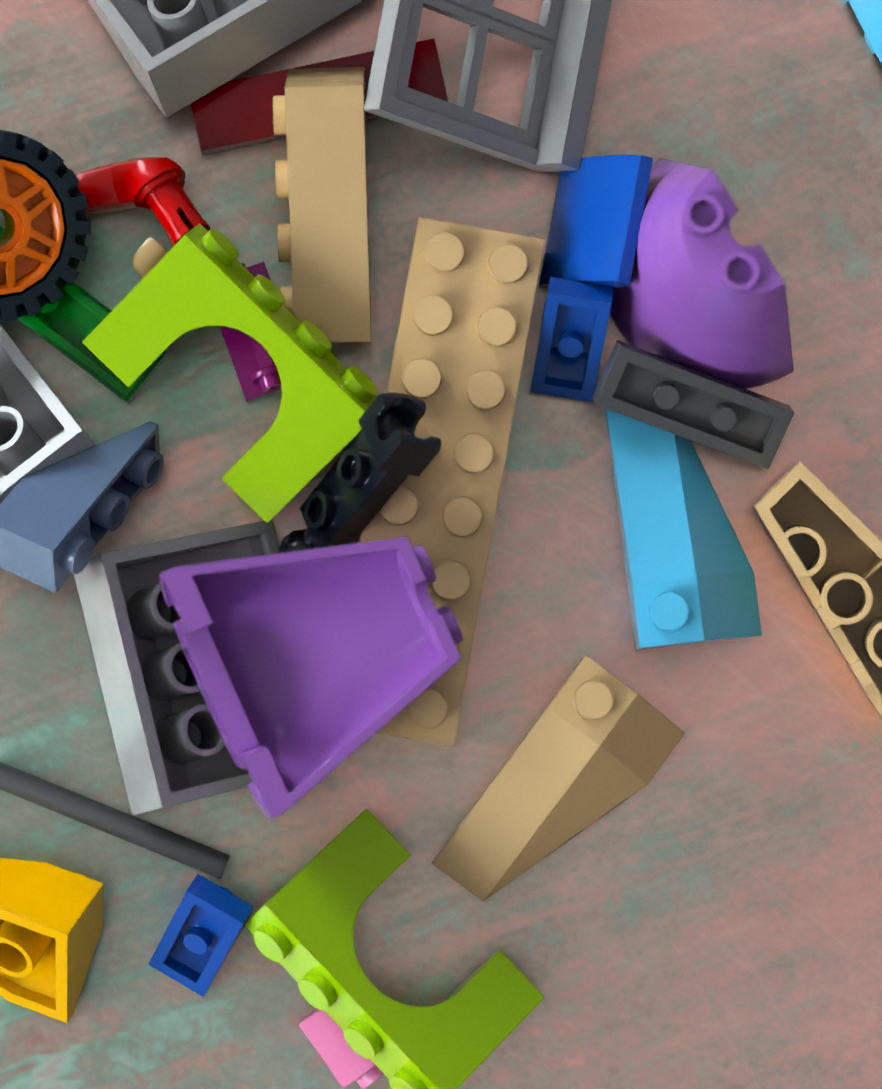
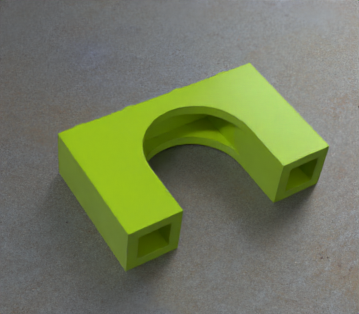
M199 223L173 246L82 343L129 388L181 335L190 330L205 326H225L242 331L259 342L272 357L279 372L282 388L280 409L273 425L230 467L221 479L268 523L362 430L358 420L376 399L378 390L364 372L354 366H350L347 369L329 351L332 348L331 342L316 325L307 320L301 323L283 306L286 302L285 297L274 283L260 274L254 277L237 260L239 252L225 235L213 228L207 231Z
M366 808L244 925L253 934L254 942L261 953L268 959L279 962L298 982L299 990L307 1002L316 1009L325 1011L344 1031V1038L352 1050L361 1057L370 1059L389 1079L391 1089H458L545 997L501 950L477 967L443 1003L433 1006L417 1007L402 1004L383 994L370 982L363 972L355 953L353 941L355 920L364 901L411 854Z

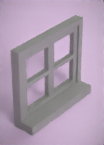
M384 0L363 111L536 172L579 170L611 0H543L539 24L493 7L494 0ZM423 7L471 25L456 105L408 87ZM488 32L533 49L519 127L473 111Z

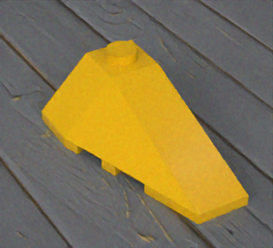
M0 858L1 997L11 1003L68 1023L74 1014L103 930L104 883L88 878L81 873L71 872L46 862Z

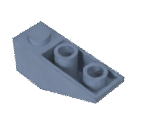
M149 421L22 478L0 504V568L54 593L59 591L73 573H81L89 563L97 543L108 530L114 531L121 525L130 503L143 488L149 489L157 481L164 462L163 455L160 454L159 425Z

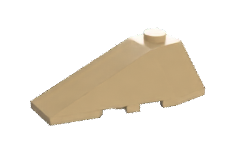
M585 655L567 677L432 864L476 897L485 901L648 785L685 732L641 695Z

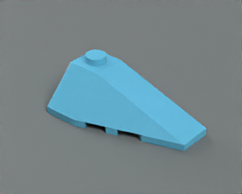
M605 408L635 651L762 636L753 569L691 440Z

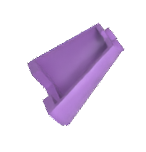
M660 158L652 163L630 285L613 290L610 314L619 332L630 345L745 389L766 385L792 373L794 367L786 286L760 244L746 247L738 244L732 238L729 230L730 220L738 212V208L714 170Z
M408 537L177 566L160 573V583L164 599L168 607L175 606L180 620L174 622L173 625L196 683L236 767L248 771L252 780L251 783L247 784L261 810L269 819H273L286 812L461 659L455 645L463 641L457 620L447 605L439 609L435 607L427 588L428 584L436 581L433 566L424 548L421 545L412 547Z

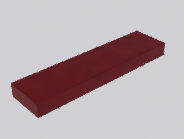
M435 38L416 42L408 87L448 102ZM375 51L290 69L364 67L365 104ZM289 69L226 82L191 103L202 155L287 138L286 134L274 135L273 96L285 95V83ZM364 111L366 121L382 118Z

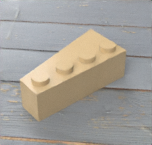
M364 67L289 69L285 83V95L273 96L274 135L286 134L287 160L275 161L277 199H289L290 223L278 224L279 262H291L292 286L280 287V291L286 300L283 306L301 323L307 320L316 325L331 343L371 342L368 185L366 178L367 143L366 120L363 111L365 90Z
M797 461L753 506L882 719V541L803 462Z

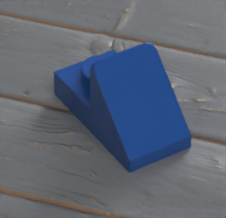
M550 277L530 392L593 402L592 396L595 391L614 287Z
M197 874L181 900L148 965L204 997L244 929V924L252 915L254 906L235 896L228 889L218 886Z

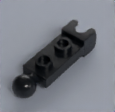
M382 393L376 397L358 420L362 429L301 505L300 511L307 529L293 530L285 536L278 548V553L353 544L408 475L420 476L441 449L440 438L430 436L427 439H421L415 436L416 426L426 411V405L422 400L401 393Z

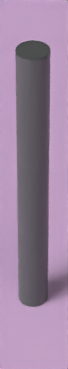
M0 762V790L216 878H222L230 855Z

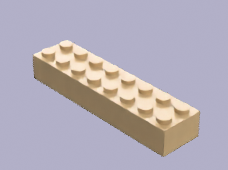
M418 217L386 393L410 395L425 403L426 411L416 426L415 436L421 439H427L430 436L438 437L441 439V449L420 476L408 475L363 530L359 543L408 537L412 547L421 545L427 553L436 575V581L427 585L431 599L437 609L445 605L451 609L460 627L463 641L455 644L461 659L376 732L378 734L450 747L455 745L545 239Z

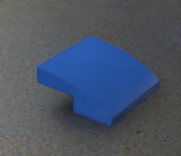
M643 155L581 158L579 170L560 171L540 277V286L548 287L550 277L614 287V289L630 285L653 158Z

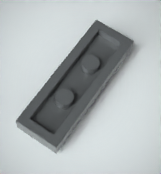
M619 340L615 343L592 396V399L598 406L769 469L795 413L787 404Z

